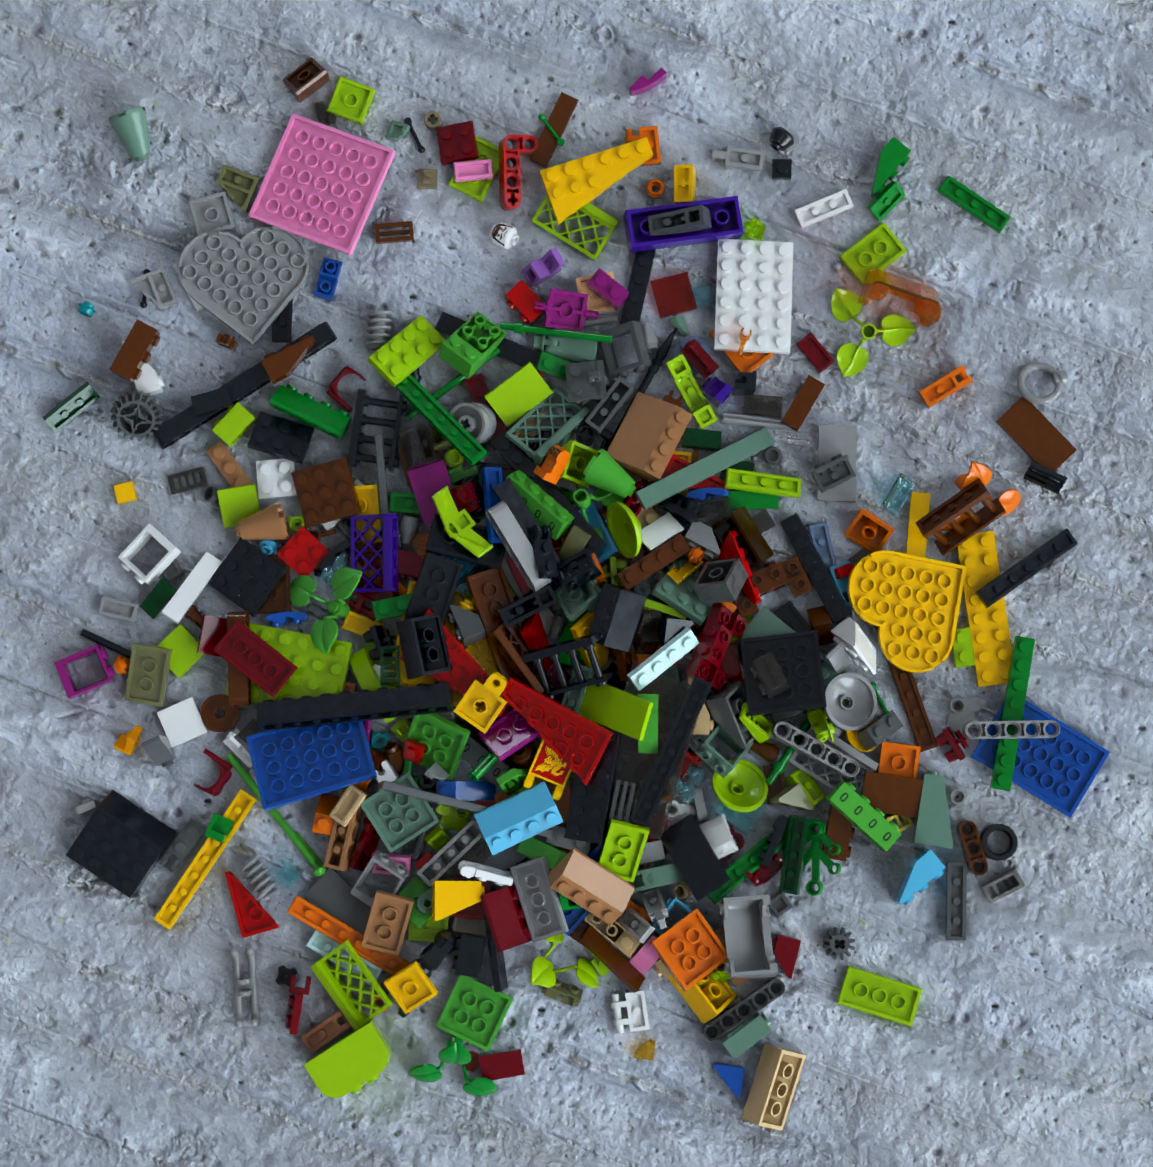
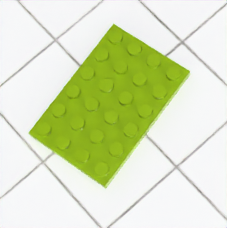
M250 623V630L298 667L275 698L251 681L252 702L262 703L264 700L280 701L283 698L299 699L302 696L318 697L321 694L337 695L344 691L353 643L335 640L328 654H325L314 646L309 634ZM227 683V688H226V693H225V695H228V696H229L228 683Z

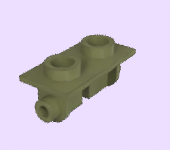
M556 978V984L550 988L543 987L541 993L554 1000H557L560 994L562 995L560 1002L573 1007L574 1005L578 1006L583 990L575 985L565 984Z

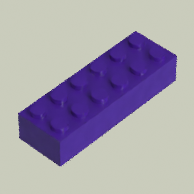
M738 196L626 210L623 215L629 253L715 242L723 239H738L744 233ZM703 205L709 209L712 228L693 232L650 235L648 216Z

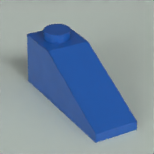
M436 781V794L462 801H495V784L493 785L488 781Z

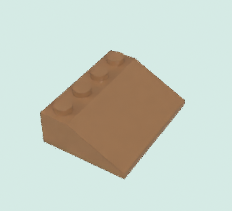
M637 392L607 452L620 466L653 484L660 480L693 414L672 403Z

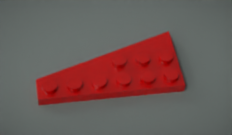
M428 608L424 616L434 613ZM442 623L452 670L428 676L437 681L449 683L454 691L464 696L475 679L484 684L489 675ZM483 701L481 703L476 702L480 706L484 707L485 703ZM507 702L498 716H502L509 702Z
M513 677L510 678L502 696L527 720V723L539 733V736L568 764L569 768L582 779L581 781L588 785L613 732Z

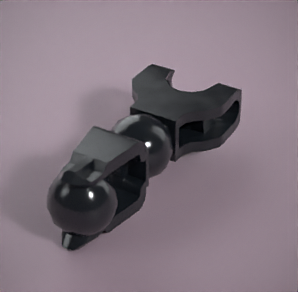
M452 929L439 931L435 935L434 941L423 949L419 958L414 959L411 963L417 961L430 979L432 971H436L445 956L455 950L457 941L455 932ZM394 974L388 975V976L385 978V980L388 979L389 977L393 976ZM382 982L380 986L388 995L390 992ZM399 1006L398 1014L402 1018L406 1017L409 1013L405 1015Z

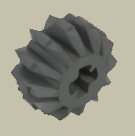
M837 927L833 928L834 934L827 931L826 933L830 938L823 937L822 939L828 942L822 948H830L826 955L829 956L833 953L832 959L834 960L837 959L838 954L840 960H844L843 953L850 957L851 953L847 950H855V947L850 945V943L855 942V939H848L852 933L849 931L844 935L845 928L843 927L839 933ZM836 939L839 941L843 940V943H841L843 944V946L841 948L834 947V945H836V943H834Z

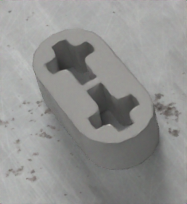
M701 784L691 785L698 822L708 820Z

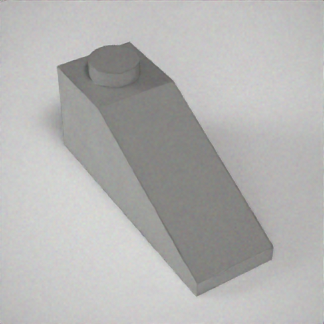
M840 643L832 647L821 658V662H826L838 675L846 673L850 669L848 665L852 662Z

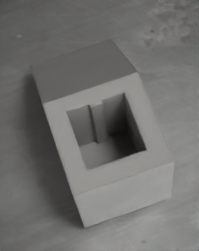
M695 519L684 539L690 549L701 547V550L705 552L703 556L705 560L716 561L720 554V549L711 527Z

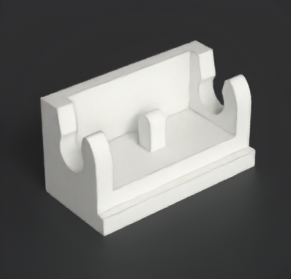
M387 760L381 763L385 771L376 770L378 782L387 781L392 783L400 778Z

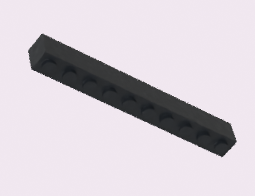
M439 681L431 685L420 683L412 687L401 685L393 689L382 687L374 691L359 690L356 693L340 692L337 695L321 694L318 697L302 696L299 699L264 700L262 703H257V725L261 731H272L452 712V688L449 683Z

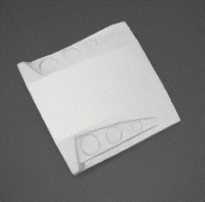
M721 814L699 825L718 859H722L739 850L729 830L730 827L725 819V814Z

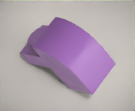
M554 247L542 258L529 263L521 272L529 285L534 287L560 272L565 262L556 247Z

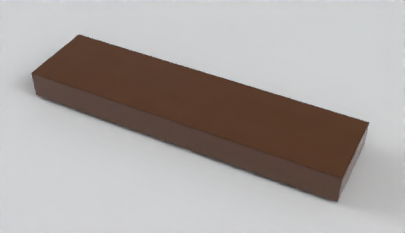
M561 92L547 121L560 138L579 102L578 99ZM546 125L538 140V147L532 152L530 161L547 168L558 146L556 138Z
M591 925L588 926L579 938V941L633 993L638 991L645 977Z

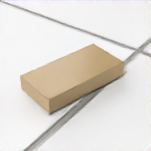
M355 785L348 786L328 816L343 827H346L367 794Z

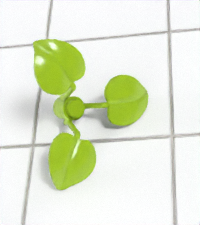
M837 288L834 290L831 298V310L834 317L840 322H847L852 318L861 326L859 333L862 340L858 343L857 347L852 343H847L841 346L837 352V363L841 374L847 377L859 373L867 365L869 353L867 350L860 348L866 340L872 339L877 333L883 332L882 339L889 346H899L907 341L916 328L909 320L899 315L884 317L881 321L882 329H876L873 324H864L854 316L859 314L862 309L861 298L855 292Z
M563 933L545 939L547 942H551V946L543 957L538 956L533 960L530 969L531 985H540L547 988L553 987L556 984L555 973L575 969L576 977L582 984L591 988L599 986L597 971L593 964L585 958L578 959L577 965L553 970L552 962L546 960V958L556 946V943L560 944L563 942Z

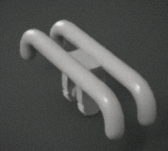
M251 947L245 951L248 960L249 978H241L238 950L231 949L230 951L233 968L236 1027L243 1025L242 997L250 996L251 1025L256 1026L259 1022L255 953Z

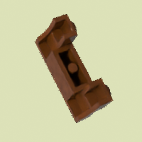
M798 556L778 563L771 561L764 565L765 568L760 570L757 568L751 569L753 576L750 579L753 587L758 588L760 596L788 585L794 599L802 594L813 591ZM741 589L736 601H733L734 605L737 606L738 614L744 618L753 613H758L757 604H754Z

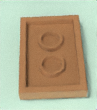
M376 890L361 947L399 956L414 899Z

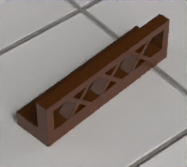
M504 622L487 634L520 681L540 693L544 692L545 690L535 678V676H538V673L535 672V665L530 661V671L523 661L522 655L528 652V649L512 627L506 628L509 633L508 639L501 630L504 627L506 628ZM512 644L518 645V647L520 648V655L517 653Z

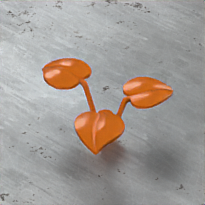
M972 461L968 473L958 476L955 480V485L961 491L980 478L986 486L992 478V472L985 465ZM1008 489L999 495L998 499L1006 510V513L1002 516L1011 513L1019 505L1021 495L1017 490ZM990 496L987 497L990 501L994 500ZM963 513L955 520L960 524L965 519H967L968 516L965 513ZM948 524L940 529V531H950L953 528Z

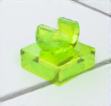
M751 218L750 222L744 223L748 227V232H744L742 235L751 240L762 241L766 225L758 219Z

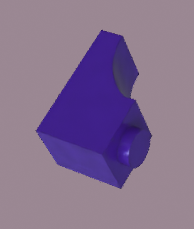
M716 376L712 380L708 378L702 385L703 395L717 409L731 395L733 390L728 383H723Z

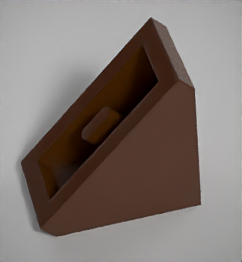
M825 606L807 609L811 630L818 631L819 646L834 643V635L831 633L833 629L832 621Z

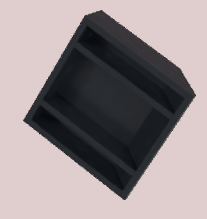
M112 790L97 807L66 856L127 897L134 898L177 832Z

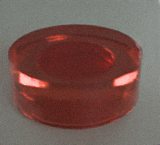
M469 1051L472 1058L465 1066L466 1070L474 1071L480 1066L479 1054L475 1051Z

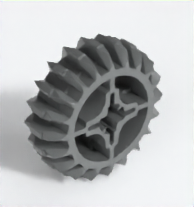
M133 390L131 395L125 392L124 397L120 395L118 401H114V407L111 408V420L114 421L113 427H118V433L124 432V438L130 435L131 441L134 440V437L141 441L142 436L145 439H149L150 435L154 436L153 430H158L159 424L163 421L161 418L163 411L159 410L161 408L160 404H155L156 398L150 399V393L144 396L143 390L139 394ZM129 404H136V406L134 407H127V409L124 408ZM143 406L146 407L150 412L145 411L143 409ZM137 409H138V414H139V415H138V419H137V422H136V421H135V420H136L135 414H136V411H137ZM149 423L144 427H138L139 424Z

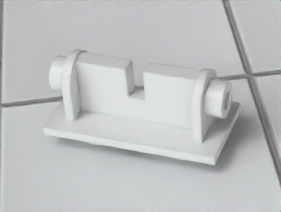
M236 728L226 736L223 742L251 768L253 765L246 736Z

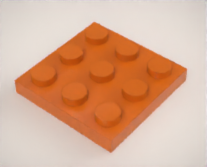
M698 908L691 911L650 942L683 991H687L727 960L725 947Z

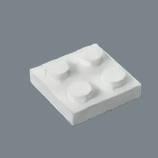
M287 459L256 461L259 500L297 496L291 474L296 471L295 462Z

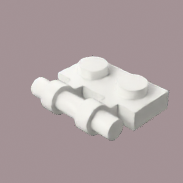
M638 990L635 993L632 991L625 992L626 1000L620 1001L619 993L611 994L612 1002L610 1004L615 1018L613 1025L616 1026L617 1034L624 1033L623 1025L628 1024L630 1032L650 1029L644 990ZM621 1007H627L628 1018H622Z

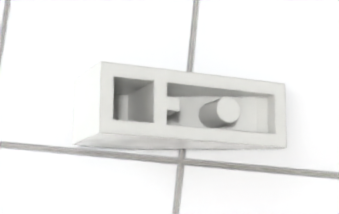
M144 363L141 368V376L138 380H134L138 394L142 390L144 396L148 393L151 396L162 393V386H165L162 375L158 376L157 372L148 363Z

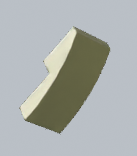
M574 525L558 554L560 560L563 562L583 551L591 535Z

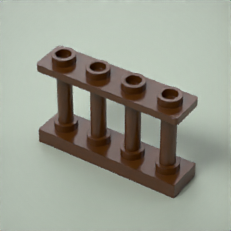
M978 478L918 520L916 524L926 539L932 535L937 539L935 544L944 556L1006 513V510L998 498H995L993 501L987 498L991 494L983 481ZM981 502L984 507L974 512L971 508ZM965 513L968 518L959 524L955 519ZM949 524L953 529L943 535L939 530Z

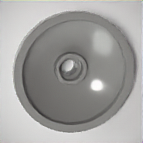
M843 673L832 678L825 687L827 708H824L828 719L835 726L843 730L855 731L866 727L873 720L877 710V696L873 686L866 678L856 673Z

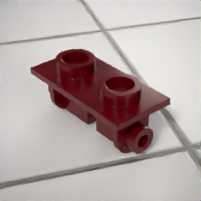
M695 339L689 341L680 350L704 379L708 378L719 368L717 363Z

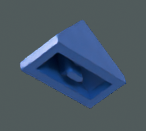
M718 1062L712 1064L737 1098L740 1097L744 1067Z

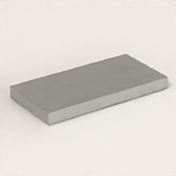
M818 425V464L821 462L827 464L832 461V457L840 453L842 456L847 454L849 457L848 461L856 474L857 426ZM856 477L822 494L817 486V501L856 502Z
M546 856L509 867L532 941L536 942L568 932L569 929L557 891L550 888V869Z

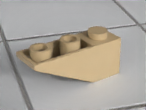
M589 913L584 919L629 958H632L643 945L617 921L609 925L592 913Z

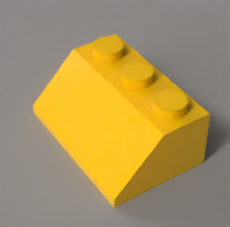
M713 971L687 991L682 990L673 975L668 977L703 1024L717 1016L737 997L726 981L721 983L718 979L714 982L710 976L714 973Z

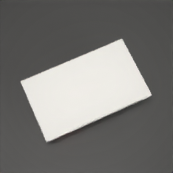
M668 512L642 529V543L650 551H653L668 539L677 536L684 528Z

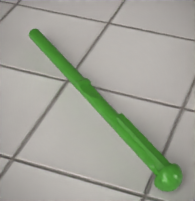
M232 753L227 755V760L262 803L258 785ZM276 809L268 810L315 870L313 875H324L326 867H323L324 864L301 835L292 830Z

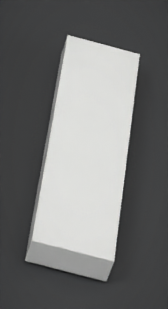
M206 552L163 609L162 614L178 624L219 569L222 561Z

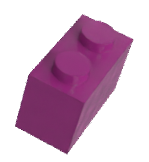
M600 268L587 282V288L616 311L629 296L627 289Z

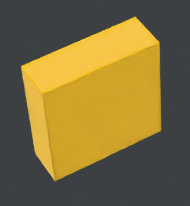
M133 481L113 485L118 505L137 501Z

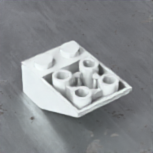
M846 617L831 630V633L834 635L833 641L836 644L840 643L844 647L850 660L857 667L860 666L864 672L869 671L873 675L876 674V648L856 621Z

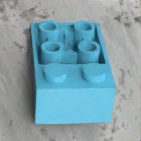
M924 849L910 861L894 900L896 904L907 905L914 899L913 895L916 892L921 893L929 886V881L937 880L944 874L942 870L946 867L931 849Z

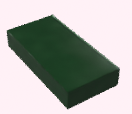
M686 428L683 433L682 448L719 451L722 432Z
M163 578L139 607L152 619H155L177 590Z

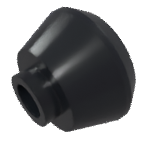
M782 127L772 129L769 140L771 142L770 146L774 150L784 151L794 144V137Z

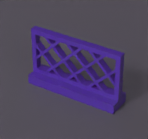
M390 513L351 516V569L362 571L361 577L367 582L363 588H357L356 586L353 593L398 592V515ZM377 519H383V527L377 531L372 524ZM356 520H363L367 524L361 532L356 528ZM369 528L375 533V536L370 541L363 535ZM378 537L383 541V546L379 550L372 545ZM360 538L367 543L361 551L356 547V542ZM369 547L376 553L370 560L363 555ZM378 556L383 560V565L379 570L372 564ZM360 557L367 563L361 570L356 564ZM369 566L376 572L370 580L363 574ZM378 576L383 579V588H377L372 583Z

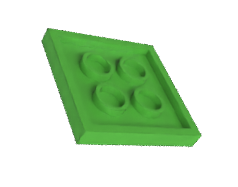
M437 713L414 715L406 740L410 738L426 745L423 760L419 765L429 769L436 762L450 775L447 780L451 781L454 779L471 731Z
M460 975L436 1027L489 1052L513 997L503 992H495L494 988L469 976Z

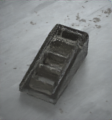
M204 466L167 476L171 495L209 487ZM196 474L200 475V483L197 482ZM190 475H192V478H193V483H194L193 485H190V481H189V476H190ZM181 477H185V481H186V486H185V487H183V483H182ZM174 479H178V489L175 487Z

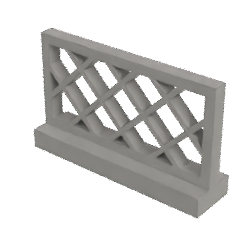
M810 726L806 733L816 738L813 728ZM833 735L834 742H832L831 738H827L823 742L858 762L859 768L874 772L879 766L877 762ZM819 747L811 748V750L819 749L820 751ZM795 750L788 762L833 790L837 786L830 784L828 775L835 772L827 773L825 766H823L824 774L816 775L813 773L811 764L817 763L816 761L811 762L810 758L807 757L808 763L799 764L794 759L799 753ZM836 756L833 758H828V761L835 759L837 762ZM851 765V768H847V769H845V771L852 770V773H853V772H854V768H853V766ZM839 775L840 782H843L842 776ZM855 775L853 777L854 781L850 783H855L856 793L859 795L862 791L864 779L856 780Z

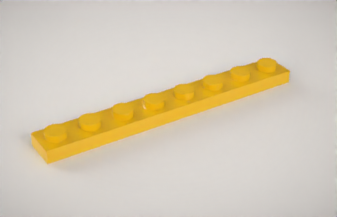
M240 789L223 815L234 822L225 843L208 837L155 916V921L169 930L172 929L258 799Z

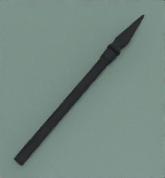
M677 328L671 332L657 350L656 357L652 359L651 366H649L648 372L637 392L645 393L654 375L662 366L663 360L667 357ZM630 405L628 406V408H627V410H626L624 416L622 417V419H621L619 425L617 426V428H616L614 434L612 435V437H611V439H610L608 445L606 446V448H605L606 451L608 450V448H609V446H610V444H611L613 438L615 437V435H616V433H617V431H618V429H619V427H620V425H621V423H622V421H623V419H624V417H625V415H626V413H627V411H628Z

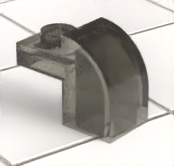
M643 609L632 644L636 654L652 655L655 653L660 642L656 629L662 618L661 611Z

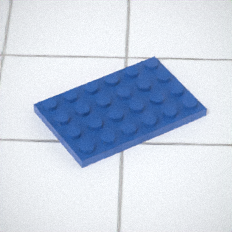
M1025 700L1022 721L1053 720L1060 725V733L1053 738L1019 739L1012 783L1071 818L1110 751ZM1004 701L992 721H1001ZM1031 724L1027 725L1026 732L1032 735L1034 727ZM1048 724L1045 730L1051 735L1054 732V728L1051 724ZM989 725L987 732L993 736L996 729L993 725ZM980 739L970 757L993 770L998 739Z
M363 721L264 731L246 737L265 811L377 777Z

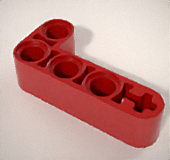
M508 135L499 142L500 206L504 211H512L521 204L520 155H529L537 149L538 141L534 136ZM507 140L512 143V149L506 146ZM525 141L529 142L531 146L530 150L525 148ZM507 159L512 161V163H513V167H512V168H510V167L507 166V164H506V160H507ZM507 178L513 181V187L507 184Z

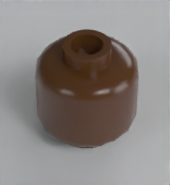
M528 743L511 754V759L520 769L529 770L537 750Z

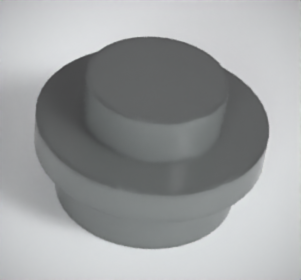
M768 447L763 453L764 462L770 466L779 464L782 459V453L776 447Z

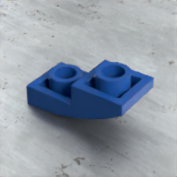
M323 258L314 297L328 301L333 300L342 267L341 261Z
M702 488L686 493L687 498L701 505L702 502L708 503L709 496H711L710 499L722 501V498L728 499L729 491L723 488Z
M280 612L266 616V620L270 622V626L281 628V625L287 626L288 618L291 619V623L301 625L302 621L307 622L309 615L301 612Z

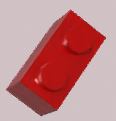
M523 280L517 283L505 295L506 305L512 311L515 309L519 313L518 317L525 324L533 325L545 314L543 310L534 309V306L541 307L540 305H535V301L544 302Z

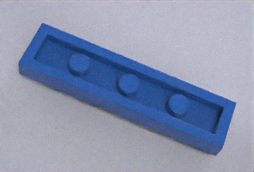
M483 467L481 469L485 511L499 503L492 489L503 482L502 467ZM486 516L488 543L503 544Z

